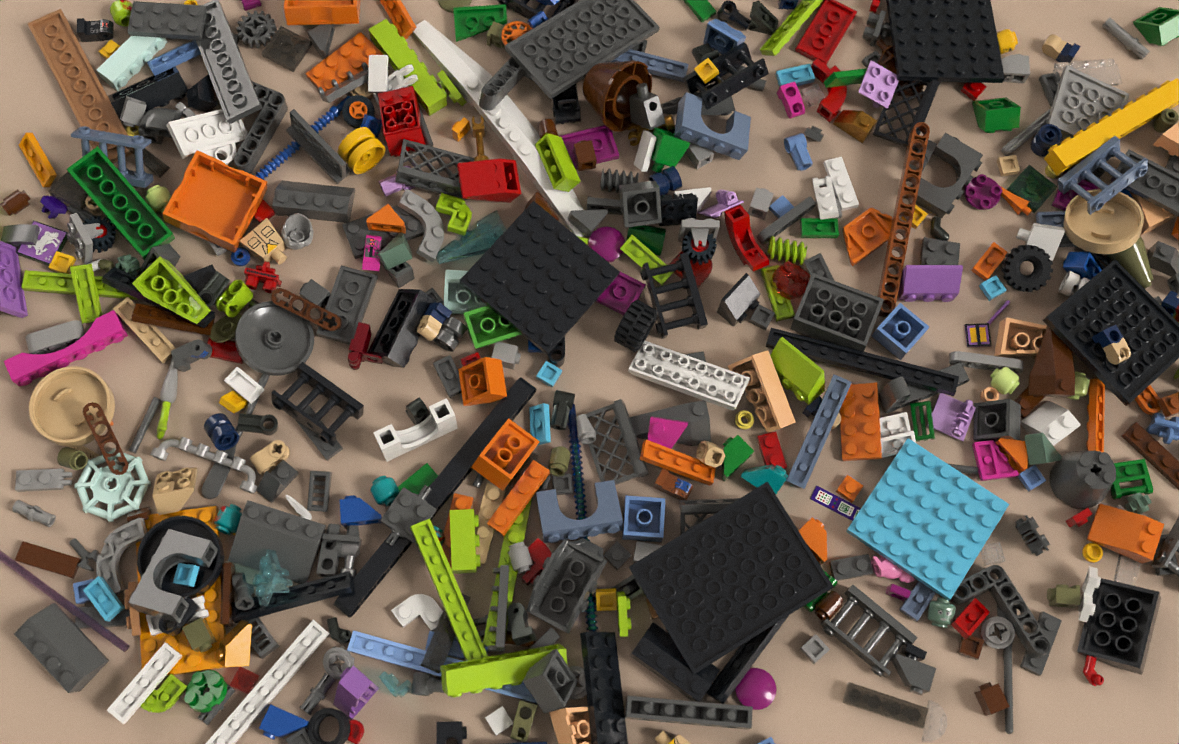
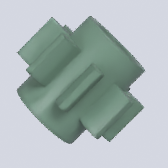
M131 254L117 258L119 262L115 264V268L133 276L138 275L136 270L140 269V263L135 257H131Z
M1138 492L1126 498L1129 502L1125 504L1127 511L1142 514L1150 510L1148 504L1152 502L1148 495L1142 496Z

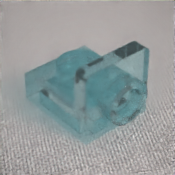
M383 672L379 676L395 698L398 696L403 697L411 690L409 687L412 683L408 679L398 687L399 681L393 673L388 675L386 672Z

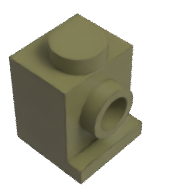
M493 21L486 35L488 46L492 43L498 48H505L501 39L502 30L505 25ZM505 31L504 34L511 35V32Z
M1059 584L1053 589L1048 588L1047 599L1049 600V606L1067 608L1080 606V585L1069 587V585Z

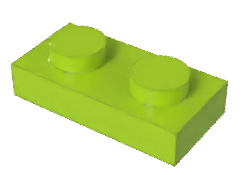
M443 70L437 73L441 79L438 81L444 90L448 89L450 91L448 96L454 103L458 102L461 106L465 105L467 101Z
M624 591L616 592L618 632L620 637L628 636V630H631V617H627V610H630V598L626 597Z

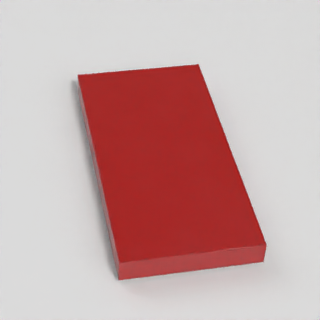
M824 0L796 46L795 52L813 61L818 58L821 62L828 64L854 20L857 11L836 0Z

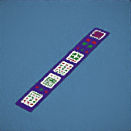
M816 486L810 498L852 521L861 509L819 486Z

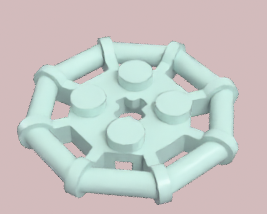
M112 448V450L109 451V452H107V453H108V454L114 453L115 450H116V448ZM120 453L108 457L110 461L114 459L115 466H113V469H118L121 472L123 466L117 464V457H121ZM124 453L129 466L128 470L122 475L113 474L108 466L104 468L97 467V465L106 462L103 455L88 459V463L84 467L78 482L74 484V488L77 489L83 505L82 510L85 513H91L107 519L108 522H113L116 518L139 510L142 499L148 487L151 486V481L148 480L142 464V458ZM134 468L140 480L134 481L131 475V471ZM94 469L95 473L91 481L87 482L92 470ZM116 480V487L110 489L108 482ZM134 486H140L132 501L129 496ZM87 488H91L94 497L89 500L86 492ZM124 501L129 503V505L114 511V505L122 504ZM98 502L107 504V511L95 507Z

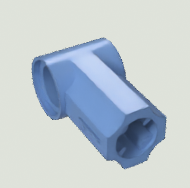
M800 133L785 138V149L788 154L791 153L797 170L803 171L811 167L813 162L807 150V141L804 134Z

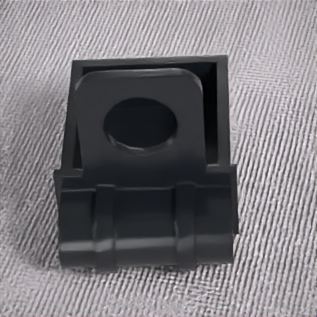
M574 84L552 98L553 116L556 124L581 122V108L579 107L577 87Z

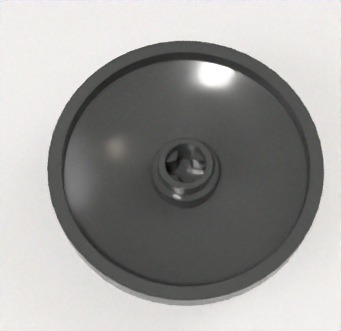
M268 301L252 306L242 315L235 331V344L240 357L249 367L262 374L281 376L295 372L302 362H307L314 347V332L308 320L276 305L273 301Z

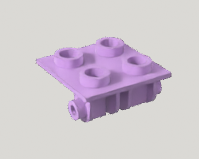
M871 60L858 93L872 100L873 107L879 108L883 106L888 109L899 82L897 81V75Z
M718 190L716 192L718 203L699 211L698 214L716 218L721 216L723 211L738 206L744 201L738 200L736 193L733 191Z
M940 393L932 412L934 429L964 441L976 409L973 406V402L971 400L962 402Z

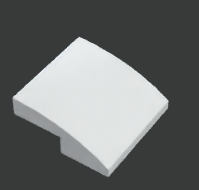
M907 412L880 417L882 458L897 455L908 438L916 443L914 431L910 429Z

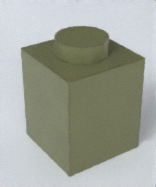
M199 618L182 627L192 650L196 652H205L212 648L213 643L217 642L207 621L203 618Z

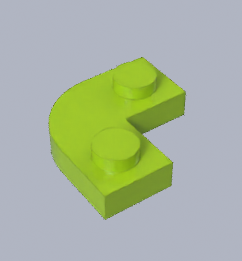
M441 193L435 210L452 216L447 231L465 236L472 218L471 210L463 199Z
M170 674L159 689H154L140 707L153 713L165 712L179 700L186 691L187 685L173 674Z

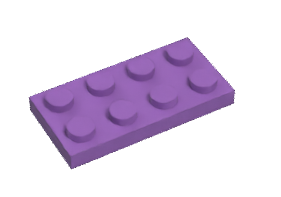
M0 241V311L24 318L28 316L24 290L21 288L22 276L17 247Z

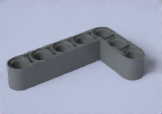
M512 57L483 86L479 100V106L482 109L493 110L523 76L531 79Z
M253 81L252 83L263 108L234 157L237 169L249 174L255 169L288 110L282 93Z
M962 363L939 370L959 376L957 387L970 381ZM899 377L886 384L879 393V400L885 413H889L940 393L906 384L904 377Z
M992 565L962 580L957 590L962 591L964 597H959L955 592L950 599L952 603L961 605L990 591L1006 619L1013 625L1015 633L1028 654L1033 658L1039 659L1050 651L1051 643L1001 566ZM990 573H995L998 576V580H994ZM973 581L978 582L981 588H976L973 585ZM1001 590L1007 591L1009 597H1004ZM1012 608H1017L1020 611V615L1014 614ZM1023 625L1029 626L1031 628V633H1027L1024 630ZM1035 643L1040 644L1043 648V651H1038L1035 647Z

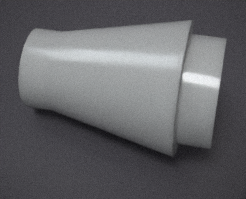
M586 414L578 415L575 418L578 440L584 445L593 443L596 440V431Z

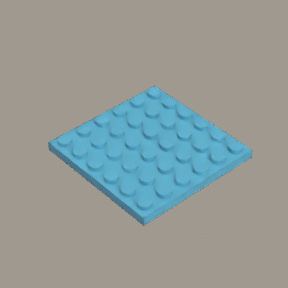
M908 438L846 532L949 601L1009 504Z

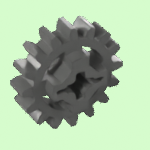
M254 10L252 15L250 12H247V17L241 16L243 21L237 22L239 27H236L244 45L248 43L251 48L253 45L259 48L260 44L266 47L267 41L272 43L271 37H276L275 31H277V28L270 14L265 16L264 11L258 14Z

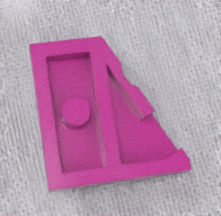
M651 416L648 440L672 449L688 426V422Z
M993 440L974 442L972 444L980 481L1019 476L1018 471L1013 470L1007 462V457L1000 452L999 447Z

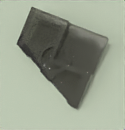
M126 147L128 151L135 155L134 148ZM146 148L142 149L143 164L161 178L170 167Z

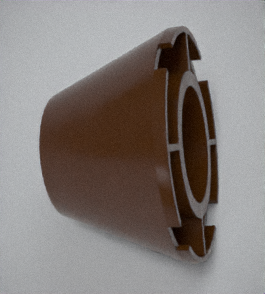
M640 61L598 63L587 73L583 83V95L608 129L621 132L626 130L628 125L632 123L629 97L637 93L636 85L646 83L648 92L652 91V75L648 72L646 64Z

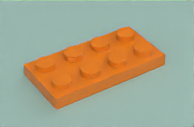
M360 32L309 70L306 76L317 88L322 87L325 92L333 87L331 83L333 79L340 84L348 79L346 72L351 71L353 76L363 71L361 64L364 62L369 67V55L384 54Z
M878 383L851 384L840 408L842 460L882 459Z

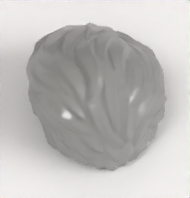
M297 213L285 220L281 236L287 247L298 250L312 242L314 231L310 220L305 215Z

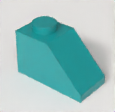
M771 464L745 469L740 477L757 488L768 482L774 493L777 494L787 479L788 474H786V470L782 467Z

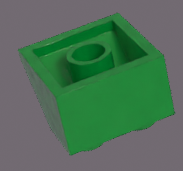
M1158 7L1133 21L1134 26L1148 43L1164 46L1169 41L1179 37V10Z
M1007 97L972 101L977 125L985 133H994L995 130L1012 131L1013 128H1019L1021 107Z

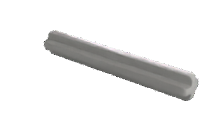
M1051 109L1008 142L1001 149V152L1005 156H1009L1036 134L1043 125L1047 124Z

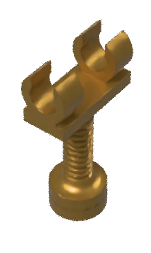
M473 116V136L476 138L477 157H474V161L489 160L488 156L484 155V118L481 116V123L476 124Z
M672 115L665 116V124L656 127L660 129L667 128L668 131L675 129ZM634 123L629 124L627 131L632 128L636 130L629 132L628 140L633 137L637 138L630 141V145L636 146L639 144L643 130L653 132L654 129L649 130Z

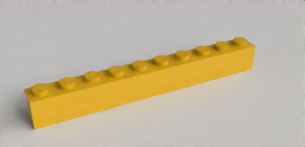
M1178 78L1171 82L1169 80L1165 81L1159 86V89L1155 87L1147 93L1148 95L1143 94L1135 100L1136 102L1130 101L1123 107L1124 109L1118 108L1110 117L1108 115L1104 116L1098 121V124L1096 122L1092 123L1085 131L1081 129L1074 134L1073 138L1067 137L1060 143L1061 145L1055 144L1048 149L1049 153L1044 160L1055 174L1059 175L1083 161L1112 137L1116 136L1121 139L1157 118L1163 110L1172 109L1179 105Z

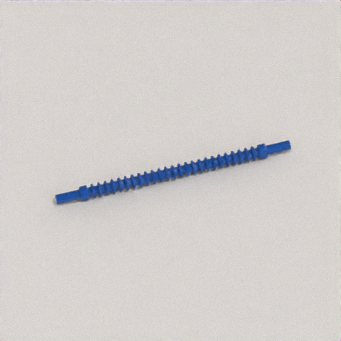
M348 95L338 105L332 106L329 112L326 111V115H322V119L318 118V122L315 121V125L310 126L317 133H319V130L322 131V127H326V124H330V120L334 121V117L337 118L341 114L342 107L350 96ZM291 141V145H287V149L283 148V152H279L280 155H276L275 159L272 158V162L268 161V165H264V169L260 168V172H256L254 176L265 180L264 177L268 178V174H272V170L276 171V167H280V163L284 164V160L287 161V157H292L291 154H295V150L299 151L301 146L296 141Z

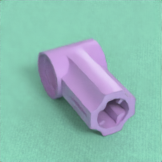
M396 174L379 181L385 197L402 189L411 190L415 188L414 186L395 182Z

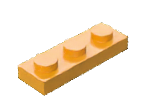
M25 133L19 143V147L42 187H50L57 174L34 134Z

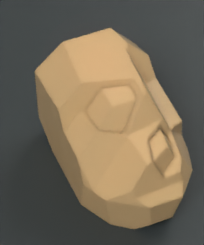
M701 441L698 445L696 456L704 464L716 468L722 465L725 453L716 444L709 441Z

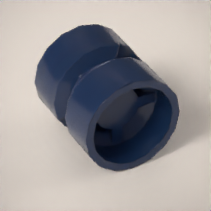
M1052 124L1043 125L1030 143L1031 150L1038 156H1047L1049 153L1048 149L1055 144L1058 145L1061 141V130Z
M674 166L664 169L662 173L657 172L649 176V181L655 180L660 188V197L668 194L669 190L675 191L682 187L681 177Z
M214 414L205 421L204 430L218 450H228L238 442L239 434L225 414Z

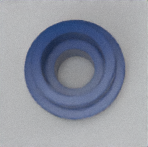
M237 248L235 253L232 252L231 260L237 266H245L250 261V253L245 248ZM243 254L242 258H237L238 255Z

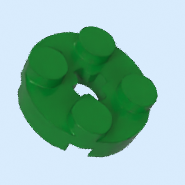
M214 670L195 672L186 688L184 701L192 709L200 713L213 710L211 708L216 704L219 705L226 696L227 683L224 681V677ZM208 687L210 689L209 692H205L203 695V691Z

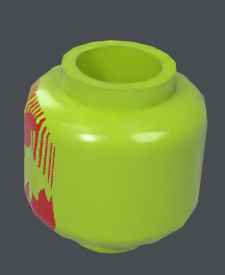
M128 0L113 2L110 6V13L114 22L119 26H129L132 3Z

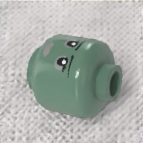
M937 597V601L929 603L928 620L934 626L948 628V625L954 621L956 607L945 598Z

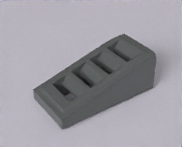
M310 471L307 511L328 512L332 472ZM316 477L326 478L325 481H315ZM315 485H323L325 489H314ZM314 493H323V494H324V497H313V496H314ZM313 501H323V502H324V505H312V504H313Z
M259 617L247 620L251 624L254 621L258 623L252 628L251 634L258 628L262 629L253 637L251 636V645L259 657L264 659L277 649L279 644ZM263 634L266 635V637H264L262 640L256 643V639H258ZM269 640L270 643L261 649L260 646Z

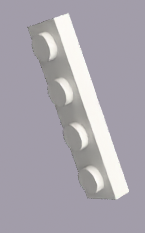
M165 642L107 711L122 724H125L182 658V655Z

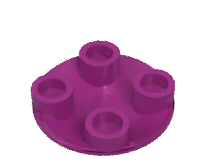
M984 174L972 178L964 189L967 202L972 207L980 210H988L996 206L1002 193V188L993 179Z
M601 227L591 234L588 245L610 263L622 255L623 251L620 248L625 243V239L617 229Z
M760 668L749 669L735 688L739 701L744 706L753 707V710H761L768 707L776 696V684L773 677L767 671Z

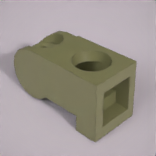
M519 700L510 736L511 739L527 742L538 704Z

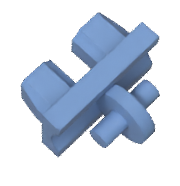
M1155 413L1146 430L1149 434L1163 437L1164 444H1170L1172 440L1178 441L1179 417H1172L1169 421L1165 420V416L1162 413Z

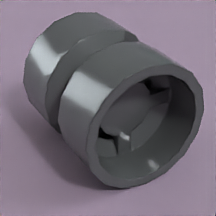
M450 316L445 319L441 326L442 329H440L433 341L441 348L453 352L459 343L458 339L463 337L467 327L456 318Z

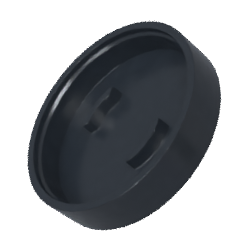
M175 516L164 519L154 525L140 543L137 553L139 574L142 576L146 571L152 556L156 553L161 539L165 536L168 529L211 540L218 551L209 568L190 562H183V564L200 567L194 587L173 583L178 564L171 567L162 580V591L176 594L183 598L186 596L190 598L197 597L207 591L221 573L224 563V550L221 540L210 526L196 518Z

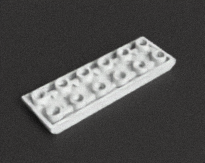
M644 341L628 368V371L634 376L729 410L736 409L750 381V377Z

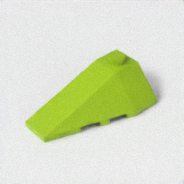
M160 256L132 283L144 297L195 324H198L211 311L171 262Z

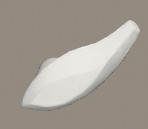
M285 495L288 502L301 515L300 517L308 520L312 519L311 514L289 495Z

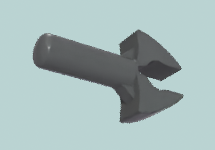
M76 538L72 539L69 544L82 558L78 566L88 571H94L89 566L88 559H94L97 562L99 552L94 550L92 553H89Z

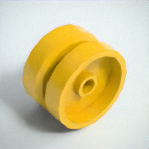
M360 127L349 133L342 140L337 150L338 155L348 163V167L357 175L366 173L374 168L381 161L386 151L385 146L380 140L375 138V135L367 127Z

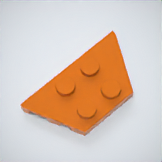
M871 207L843 227L842 232L852 266L889 240L893 220L891 216L882 214Z

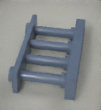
M86 126L79 127L71 133V137L81 139L82 157L90 152L89 140L99 142V148L107 158V143L117 145V169L132 186L146 188L154 181L153 174L146 173L143 166L142 149L151 144V139H146L139 135L128 136L93 130ZM125 146L135 149L136 171L126 168Z
M1114 136L1059 178V191L1063 194L1069 190L1075 191L1088 201L1087 209L1091 215L1093 212L1100 210L1106 202L1137 178L1144 176L1148 171V159L1143 158L1138 163L1133 161L1120 151V139ZM1116 157L1130 167V169L1122 174L1106 161ZM1097 168H1102L1116 180L1108 186L1092 174V172ZM1083 179H1088L1102 191L1093 196L1079 186L1078 183Z

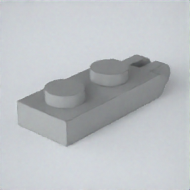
M65 469L16 471L15 490L17 492L63 490L64 486L72 485V480H64V478H71L72 472H64Z

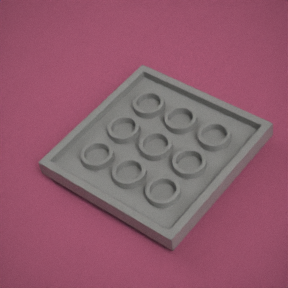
M1067 65L1063 68L1047 124L1057 126L1061 130L1062 135L1073 138L1074 134L1081 129L1085 131L1092 123L1096 122L1098 124V121L1104 116L1108 115L1110 117L1118 108L1124 109L1123 107L1127 104L1129 94Z

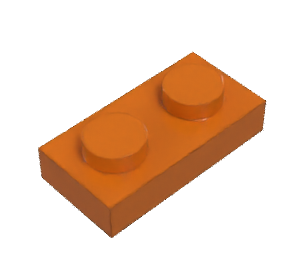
M993 242L971 271L984 281L988 280L1008 252Z

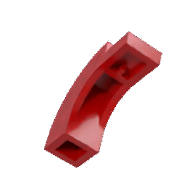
M818 58L811 65L814 76L822 83L833 72L840 71L836 65L829 69L827 64L821 62ZM847 85L827 88L828 96L819 104L817 112L829 123L838 115L847 95Z
M740 204L724 211L730 240L744 265L747 264L753 272L769 265L768 257L760 249L752 234L750 215Z

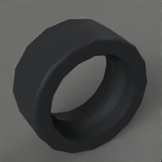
M324 708L317 711L311 717L308 724V736L313 744H344L350 734L348 717L337 709ZM328 716L335 717L339 723L338 735L331 742L323 741L319 735L320 724Z

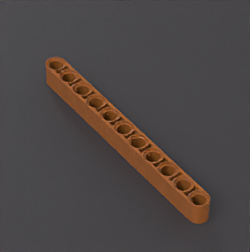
M924 122L917 123L909 134L877 297L884 299L883 303L889 306V310H884L881 306L878 314L881 317L888 316L896 306L930 133L929 126ZM916 131H921L923 136L918 135ZM912 148H918L920 153L914 152ZM909 165H914L917 170L911 169ZM906 182H911L913 187L907 186ZM902 199H907L910 204L903 203ZM899 216H904L906 218V222H902L899 219ZM895 233H900L903 239H898ZM892 251H897L900 257H895ZM888 268L895 269L896 274H891L888 271ZM885 286H891L893 292H887Z

